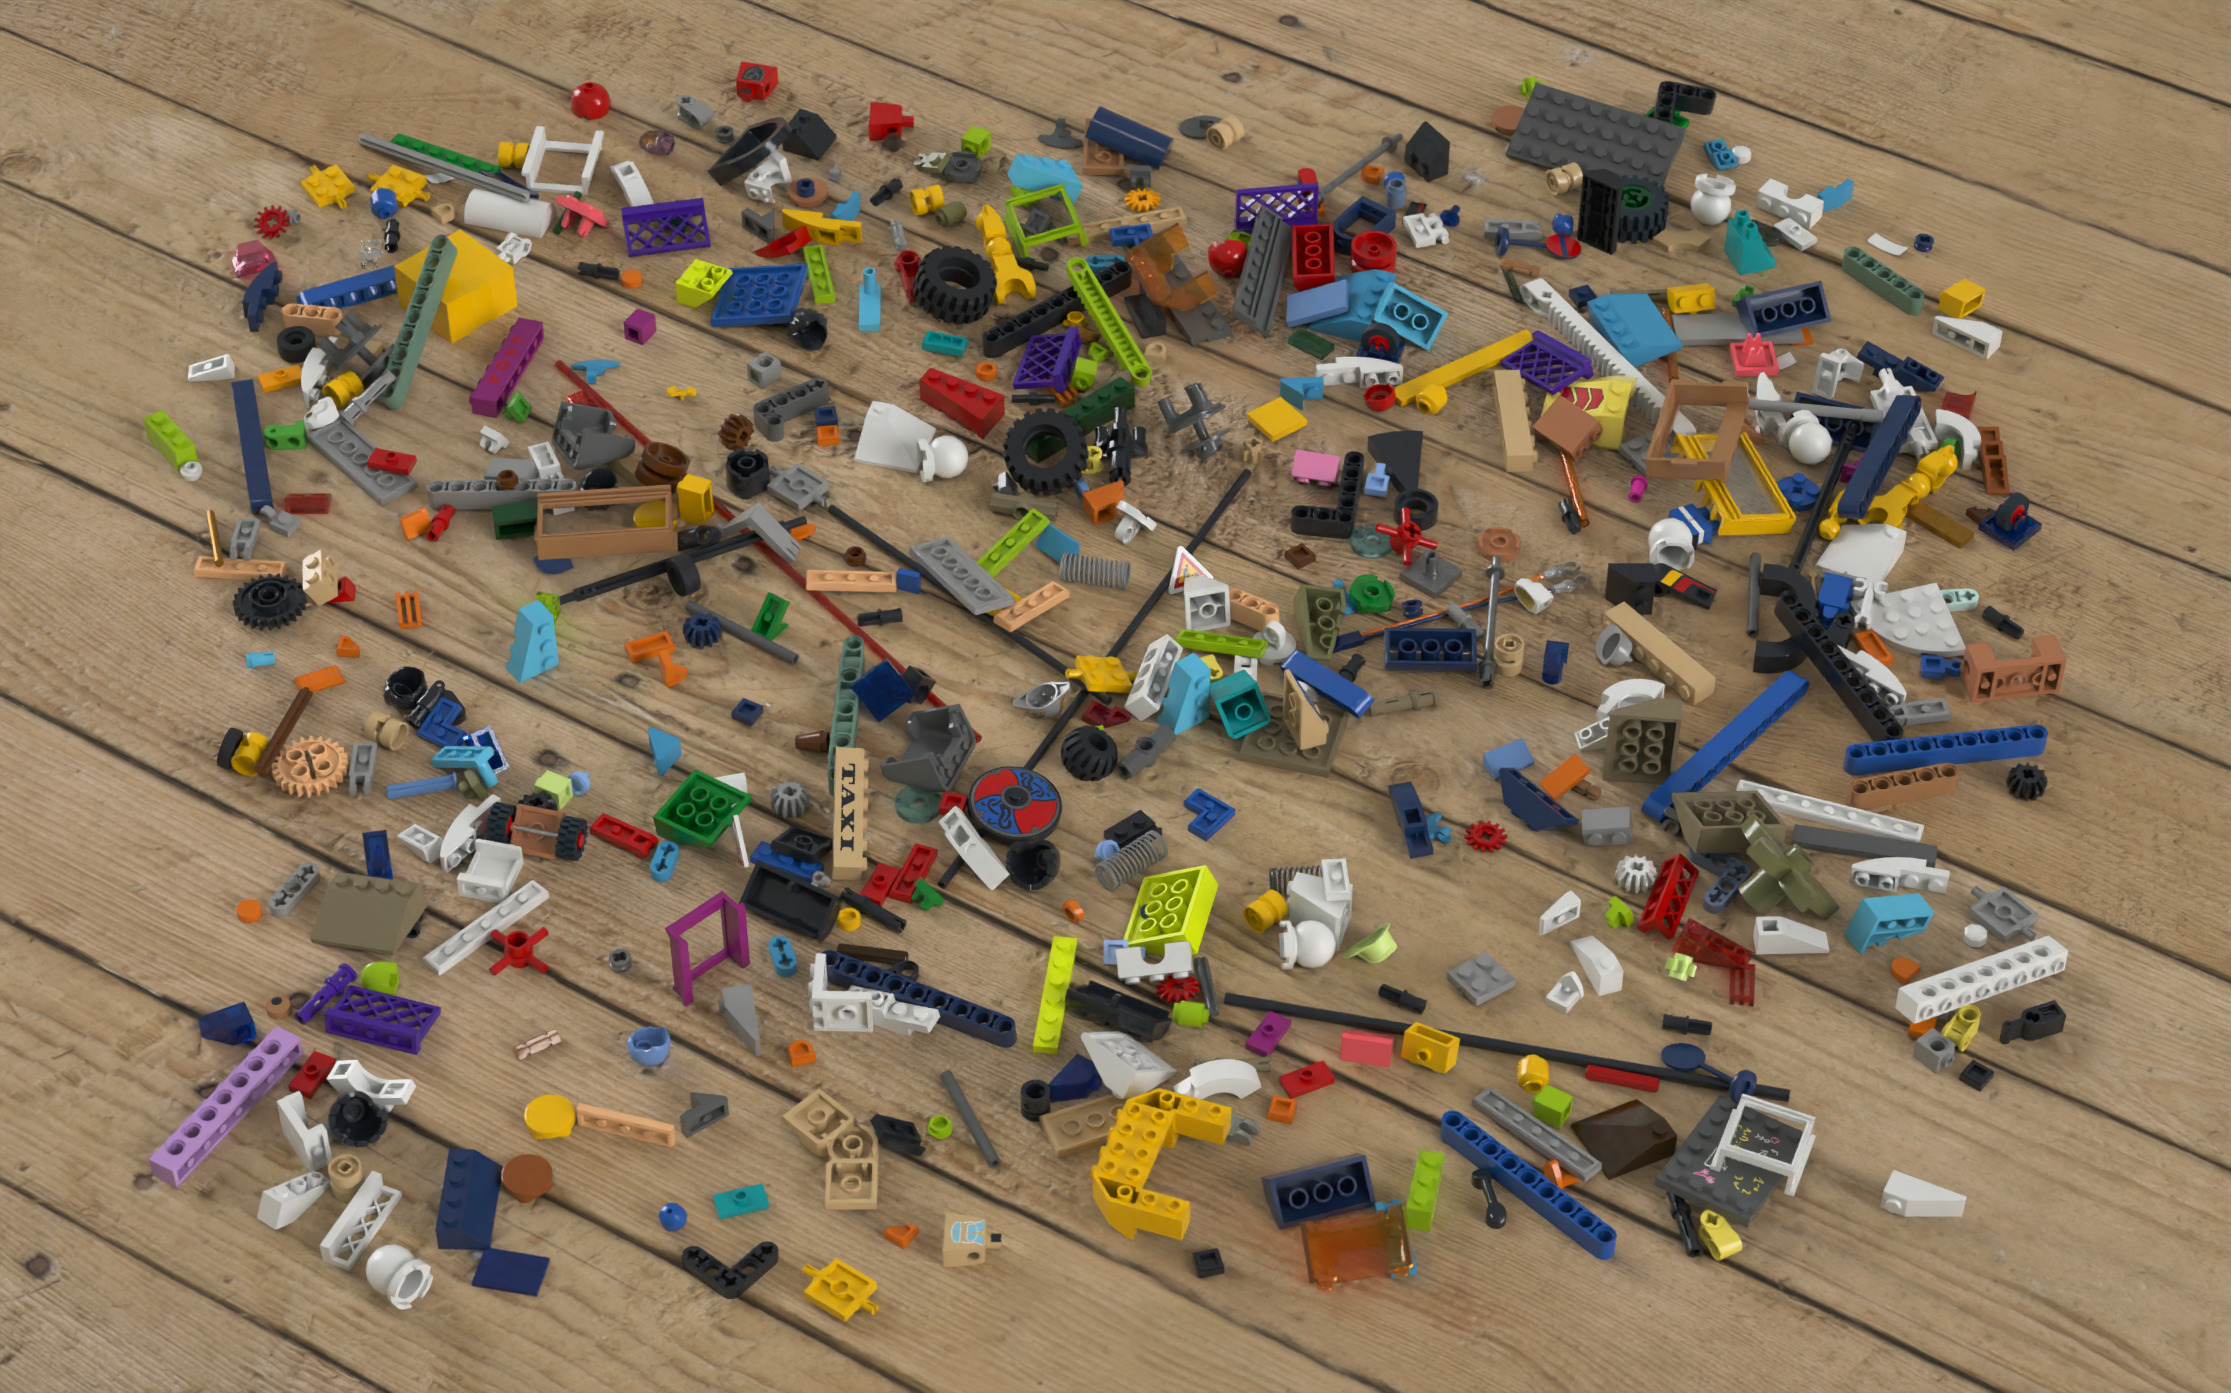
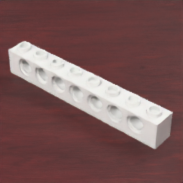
M2048 935L1900 987L1895 1008L1914 1024L2064 971L2068 950Z

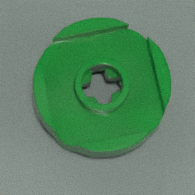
M1371 574L1358 576L1351 584L1349 590V598L1357 607V611L1361 614L1389 611L1395 595L1394 589L1389 582L1384 580L1383 583L1377 580L1378 576Z

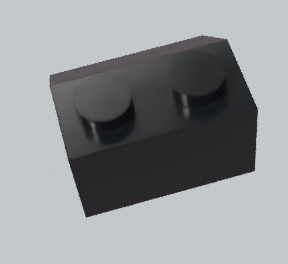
M799 109L789 121V125L793 129L782 143V148L785 152L819 161L836 140L837 135L818 114Z
M1425 121L1406 144L1404 160L1419 176H1422L1427 182H1431L1448 174L1450 141Z
M1608 563L1605 599L1615 606L1625 602L1640 615H1652L1656 584L1654 564Z

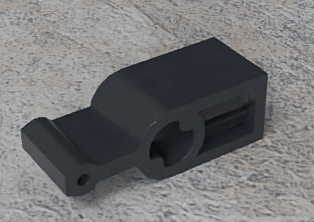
M2055 1000L2028 1008L2022 1012L2020 1019L2003 1023L1999 1040L2002 1044H2009L2010 1041L2018 1038L2026 1041H2035L2063 1032L2066 1014Z

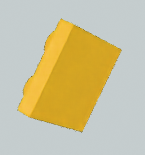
M1282 397L1262 405L1246 415V419L1272 442L1307 426V419Z

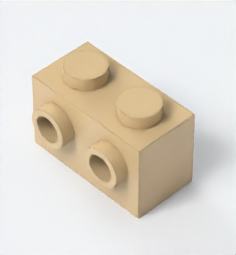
M322 550L303 559V591L319 606L338 596L337 565L332 557L327 556Z

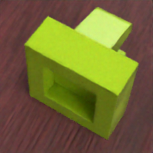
M1614 896L1608 901L1610 909L1605 914V918L1608 919L1607 924L1615 929L1624 924L1628 928L1635 922L1631 909L1618 897Z

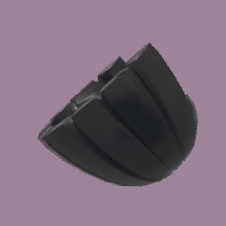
M1038 840L1034 844L1015 841L1010 846V851L1007 852V860H1005L1007 865L1005 867L1010 874L1009 876H1011L1010 879L1015 885L1024 888V890L1035 891L1044 888L1055 879L1059 872L1061 863L1059 850L1048 840Z
M362 1091L341 1094L332 1104L328 1114V1123L333 1135L340 1142H344L351 1147H365L369 1143L373 1144L380 1139V1135L384 1134L388 1121L385 1107L373 1103L369 1095Z

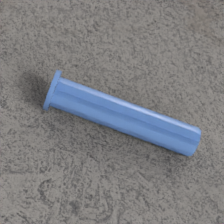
M453 772V775L388 785L386 790L388 798L394 799L454 788L457 791L458 783L456 772Z

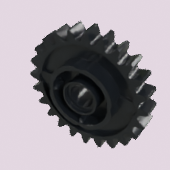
M269 573L266 578L259 575L258 580L251 578L252 583L244 582V588H238V593L234 594L233 606L235 616H238V620L243 621L245 626L250 624L251 629H254L256 626H259L260 631L264 627H268L269 631H271L273 626L281 629V624L289 626L290 620L296 622V616H302V610H306L305 604H307V599L302 584L297 583L295 578L289 580V575L283 578L280 577V573L275 577H272L271 573Z

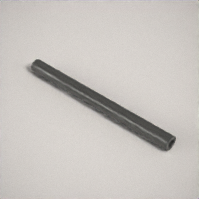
M691 600L685 605L686 611L699 615L701 612L705 615L711 613L713 617H718L722 629L793 665L799 660L797 653Z

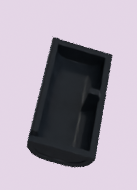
M758 860L739 904L741 902L744 903L745 908L818 941H823L829 936L842 905L839 896Z
M1092 980L1089 981V985L1084 984L1068 988L1066 991L1065 1004L1074 1008L1073 1012L1080 1016L1090 1014L1095 1016L1097 1023L1103 1025L1112 1023L1117 1025L1118 1031L1125 1034H1131V1031L1139 1034L1138 1038L1144 1042L1152 1043L1153 1040L1156 1041L1163 1038L1172 1022V1019L1168 1017L1169 1011Z

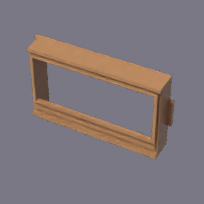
M1671 379L1645 458L1647 479H1651V477L1695 480L1720 479V482H1726L1750 404L1749 382L1722 381V383H1697V380ZM1680 405L1727 406L1711 459L1663 458Z
M671 484L538 493L537 525H535L534 543L535 545L537 544L539 560L678 551L677 531L673 532V520L677 519V500L672 501ZM665 501L666 526L544 534V509Z

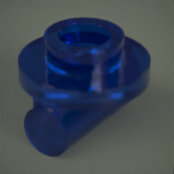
M1454 205L1450 210H1443L1441 212L1440 218L1444 225L1455 227L1459 224L1460 217L1457 214L1460 211V207L1458 205Z

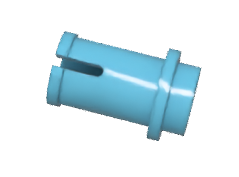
M250 651V654H245L247 668L252 667L254 669V667L275 665L274 652L253 653Z

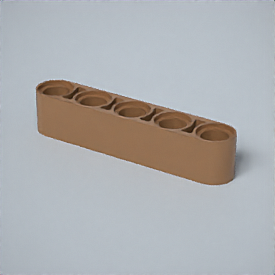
M1942 763L1856 779L1850 783L1847 805L1867 810L1951 794L1956 790L1959 768L1952 763Z

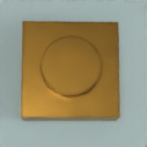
M1075 324L1078 327L1081 341L1086 343L1099 341L1100 333L1085 325Z

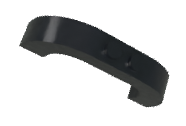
M1764 563L1760 595L1779 597L1782 590L1792 591L1800 597L1818 620L1819 610L1815 609L1816 596L1810 582L1800 573L1790 568ZM1792 636L1780 642L1757 640L1753 672L1765 674L1786 672L1803 663L1807 655Z

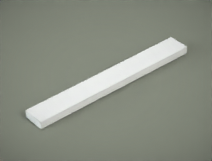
M1741 779L1736 791L1758 790L1776 812L1876 837L1920 843L1924 831V825Z

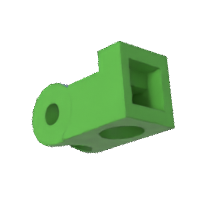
M304 420L295 421V425H269L263 431L266 445L271 450L306 449L307 431Z

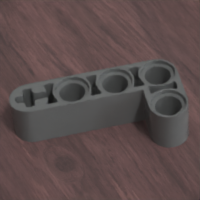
M814 378L755 403L753 406L755 427L767 440L771 442L781 441L785 436L784 422L814 410V408L822 407L829 402L827 380L824 378Z

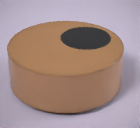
M284 996L272 997L266 1003L267 1015L276 1020L286 1018L292 1011L290 1000Z

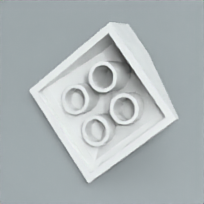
M873 401L866 414L854 462L917 473L922 461H917V439L926 438L928 443H931L936 428L894 404Z
M1888 524L1842 525L1839 536L1831 541L1816 563L1815 568L1840 573L1847 572L1849 575L1867 578V582L1877 583L1884 581L1904 551L1907 531Z
M1112 1031L1087 1032L1081 1035V1039L1104 1084L1119 1099L1125 1100L1142 1095L1173 1077L1177 1070L1129 1034Z

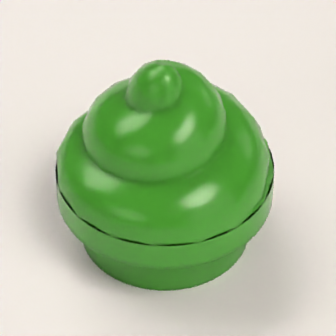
M1952 437L1946 438L1940 444V447L1937 448L1938 451L1942 447L1952 445L1954 446L1956 457H1959L1961 453L1959 440Z

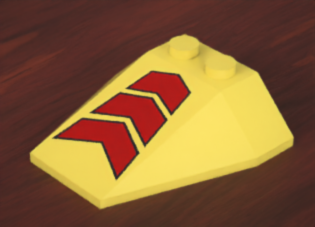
M1614 375L1574 381L1554 395L1546 393L1541 416L1557 397L1561 395L1599 420L1603 431L1600 438L1591 445L1602 449L1619 451V445L1623 444L1625 435L1624 421L1630 397H1634L1637 378Z

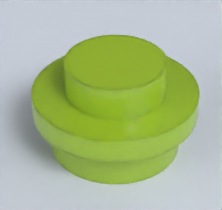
M944 1115L932 1117L927 1125L928 1134L935 1139L947 1138L953 1130L951 1121Z

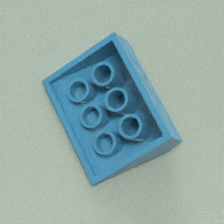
M1374 269L1335 276V282L1347 279L1349 284L1348 312L1313 321L1309 330L1361 342L1364 329L1369 324L1377 323L1373 320L1377 306L1388 284L1395 283V273Z
M1606 294L1587 302L1590 321L1598 333L1634 368L1683 348V345L1647 294Z

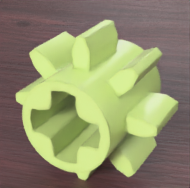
M1675 953L1674 958L1668 957L1665 968L1670 970L1668 976L1682 981H1686L1688 976L1694 977L1697 966L1692 964L1693 958L1680 953Z

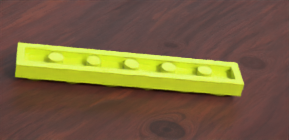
M1053 936L1034 1037L1033 1052L1058 1055L1067 1006L1065 1004V995L1071 984L1078 938Z

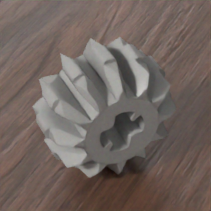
M786 780L784 784L777 783L776 788L772 789L770 805L776 812V815H783L784 819L792 816L795 819L797 814L803 816L805 810H809L810 793L804 786V783L798 784L796 780L789 783Z

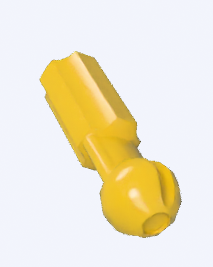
M1844 491L1839 492L1828 511L1829 519L1822 521L1819 525V534L1825 540L1837 538L1840 534L1839 524L1847 520V518H1839L1837 512L1838 502Z

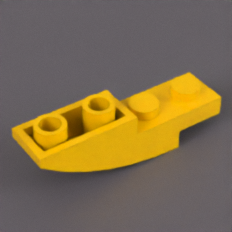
M782 209L783 228L789 232L806 226L812 241L839 246L841 241L862 242V222L823 218V213Z

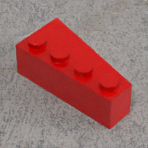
M931 367L919 379L920 399L939 412H946L953 421L957 419L963 423V427L967 430L977 432V436L981 439H984L1005 415L1004 395Z

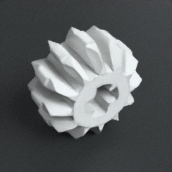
M1635 854L1633 858L1626 856L1624 860L1619 861L1615 878L1618 881L1619 888H1625L1626 893L1634 891L1637 895L1639 891L1646 893L1648 888L1653 887L1657 872L1653 861H1647L1645 856L1638 858Z

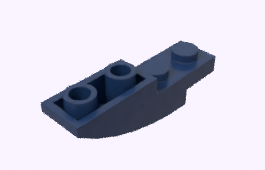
M272 262L264 268L251 282L244 295L242 304L245 318H248L250 332L259 331L260 323L264 322L263 311L267 310V305H274L275 297L279 296L278 284L282 283V271H279L277 262Z
M1869 341L1865 343L1856 357L1858 360L1874 368L1872 375L1880 378V370L1885 369L1888 374L1887 368H1890L1895 380H1898L1903 387L1912 386L1917 391L1935 392L1945 378L1909 356L1903 361Z
M1409 781L1388 785L1397 822L1401 826L1410 859L1433 855V846L1428 833V823L1413 784Z

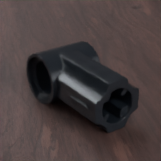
M700 525L697 528L677 532L678 552L719 542L721 539L720 530L714 526ZM707 531H709L710 537L708 540L705 539V533Z

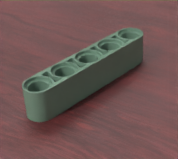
M1848 247L1844 250L1842 270L1906 314L1914 316L1921 313L1924 300V291L1860 248Z

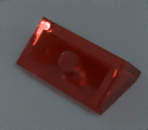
M289 493L284 498L285 512L290 514H328L332 494Z

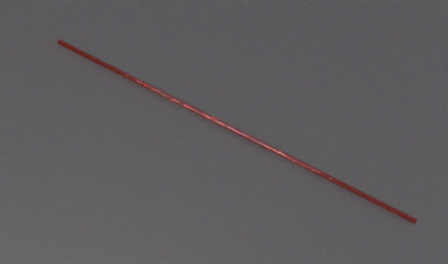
M558 360L556 362V368L602 409L610 410L616 421L643 446L652 442L563 361ZM713 496L714 509L728 522L734 519L736 516ZM747 527L739 532L743 534L752 530ZM764 541L754 544L855 636L861 637L864 640V644L902 677L906 671L902 664L820 591L806 590V579ZM932 691L926 697L936 708L947 706ZM973 729L976 743H979L982 736Z

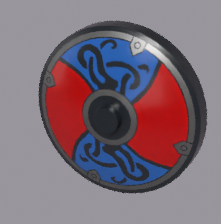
M1006 766L987 771L975 780L969 791L967 810L975 827L990 839L1012 845L1015 841L1033 844L1038 840L1047 838L1056 829L1061 817L1062 801L1056 787L1043 775L1023 767Z

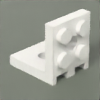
M816 954L815 964L811 963L810 978L814 979L808 985V996L812 997L810 998L809 1011L813 1013L814 1031L873 1032L872 992L828 991L826 954Z

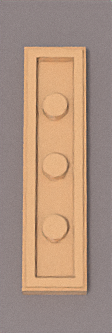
M199 556L194 568V576L251 581V578L258 580L259 575L266 578L269 573H271L272 577L280 573V577L283 578L288 567L287 562L253 559L244 561V559L238 558L236 560L223 558V566L217 567L214 563V557Z
M806 570V590L896 593V572Z
M1052 581L996 614L993 622L1012 632L1069 598L1070 591Z
M579 1103L576 1109L578 1126L673 1148L675 1145V1127L672 1124Z

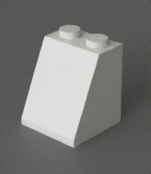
M1296 872L1294 880L1289 881L1286 892L1287 895H1290L1287 900L1289 920L1295 926L1307 920L1321 921L1326 924L1334 933L1336 940L1335 951H1339L1351 918L1353 884H1350L1351 900L1326 901L1322 877Z

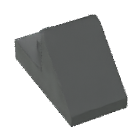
M749 208L742 211L744 229L768 244L774 241V210L763 216Z
M690 1092L692 1109L680 1115L681 1132L688 1138L729 1115L727 1097Z

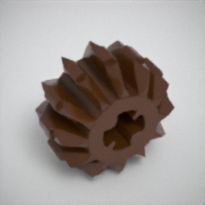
M731 414L728 419H724V424L720 425L721 430L718 432L720 436L719 442L725 448L733 451L748 446V441L752 439L751 435L754 433L752 429L753 423L742 414Z

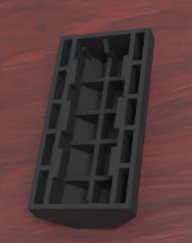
M1607 169L1587 170L1583 174L1577 240L1610 255H1613L1617 248L1623 190L1618 174Z

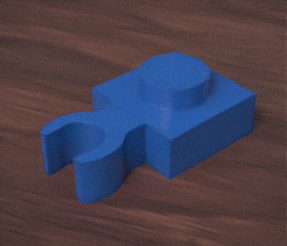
M1921 655V678L1944 679L1945 674L1959 677L1961 674V661L1952 660L1947 662L1943 656Z

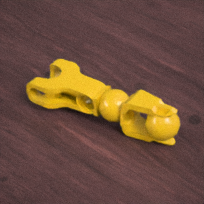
M983 205L975 223L978 231L982 233L984 251L991 260V265L997 279L996 291L993 296L995 304H1006L1005 296L1011 292L1022 294L1026 300L1035 299L1036 285L1032 273L1018 266L1012 253L1011 244L1006 240V229L998 213L990 205Z
M1947 445L1921 459L1915 473L1908 475L1905 481L1896 485L1885 495L1875 496L1864 518L1854 519V521L1861 525L1871 521H1878L1902 529L1903 517L1907 515L1908 503L1911 505L1917 504L1929 492L1935 494L1946 478L1955 472L1958 460L1954 454V446Z

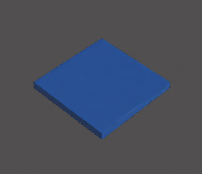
M807 264L728 268L732 270L733 274L721 287L710 320L712 327L792 322L809 268Z

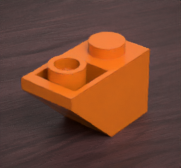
M1120 480L1082 493L1083 511L1094 525L1115 518L1118 512L1116 506L1120 500L1123 501L1124 482Z

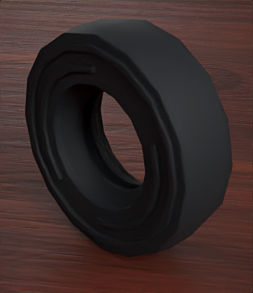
M233 727L227 731L217 757V765L227 770L232 767L231 759L243 739V731Z

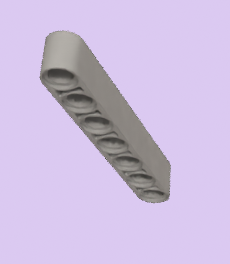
M519 479L518 484L508 490L499 488L496 480H436L427 484L426 490L429 505L435 510H441L444 504H446V507L448 504L452 505L455 510L492 509L491 506L532 500H536L538 509V493L577 491V485L572 479Z

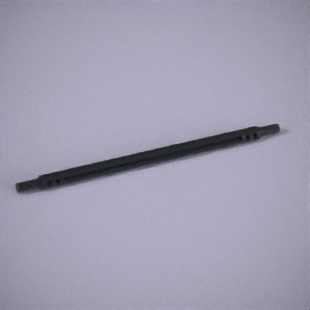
M1851 422L1848 429L1843 433L1796 551L1788 568L1798 573L1802 570L1842 472V466L1851 451L1859 422Z
M805 516L786 522L782 520L778 523L787 531L806 525L807 520ZM755 530L686 552L685 554L689 555L694 563L764 541V539ZM670 558L573 589L571 593L552 598L554 606L557 607L575 600L579 602L667 573L666 562Z

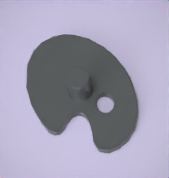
M1215 116L1192 117L1183 121L1180 124L1179 130L1182 135L1189 138L1207 139L1206 132L1208 128L1218 124L1222 119Z

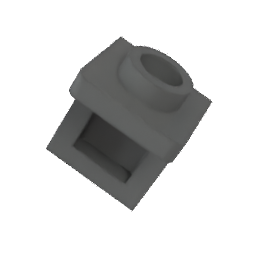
M1033 208L1025 225L1019 224L1024 235L1030 237L1046 232L1053 217Z

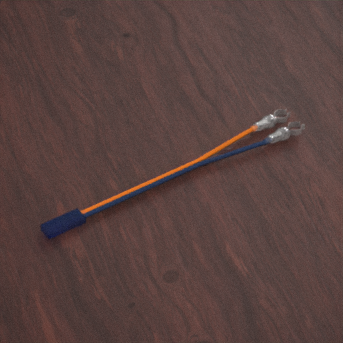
M1568 561L1564 566H1553L1551 569L1530 578L1532 582L1537 580L1547 581L1550 579H1560L1565 574L1574 575L1577 573V570L1581 569V565L1577 566L1578 561L1576 563ZM1567 566L1577 567L1574 570L1565 569ZM1579 575L1574 580H1563L1547 590L1553 595L1567 594L1573 592L1575 588H1586L1587 584L1590 585L1591 580H1587L1588 575L1586 577ZM1578 580L1587 581L1585 584L1575 583ZM1515 585L1498 591V596L1514 590ZM1489 595L1458 606L1464 612L1488 606ZM1517 596L1498 599L1497 604L1515 601L1518 598ZM1446 609L1364 633H1360L1357 630L1337 636L1333 653L1364 645L1365 640L1384 635L1385 628H1410L1448 617L1449 615L1445 613Z

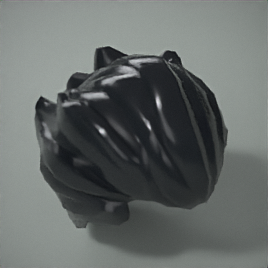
M798 308L795 311L792 322L788 323L789 332H787V336L805 350L820 349L828 335L826 327L827 318L822 313L819 314L811 308Z
M599 468L590 471L586 477L582 478L578 487L579 491L618 488V480L611 469ZM617 504L584 506L587 511L598 509L606 511L611 505L615 506Z
M404 666L394 671L385 681L383 698L387 705L396 706L402 710L413 709L416 706L415 702L428 687L424 672L410 666Z

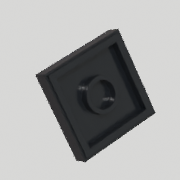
M793 825L771 841L770 849L813 864L833 849V839Z

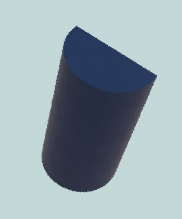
M1099 106L1085 135L1087 139L1157 170L1161 167L1174 142V138L1102 106Z
M1385 628L1384 671L1477 672L1476 629Z

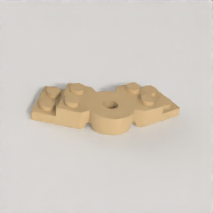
M817 1089L782 1116V1123L799 1135L800 1143L816 1156H828L829 1162L826 1163L825 1210L877 1209L878 1138L875 1132L865 1125L858 1124V1127H854V1115L822 1090Z

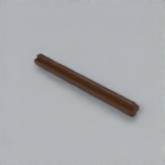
M308 687L300 689L256 763L254 771L259 776L268 773L312 698L313 692Z

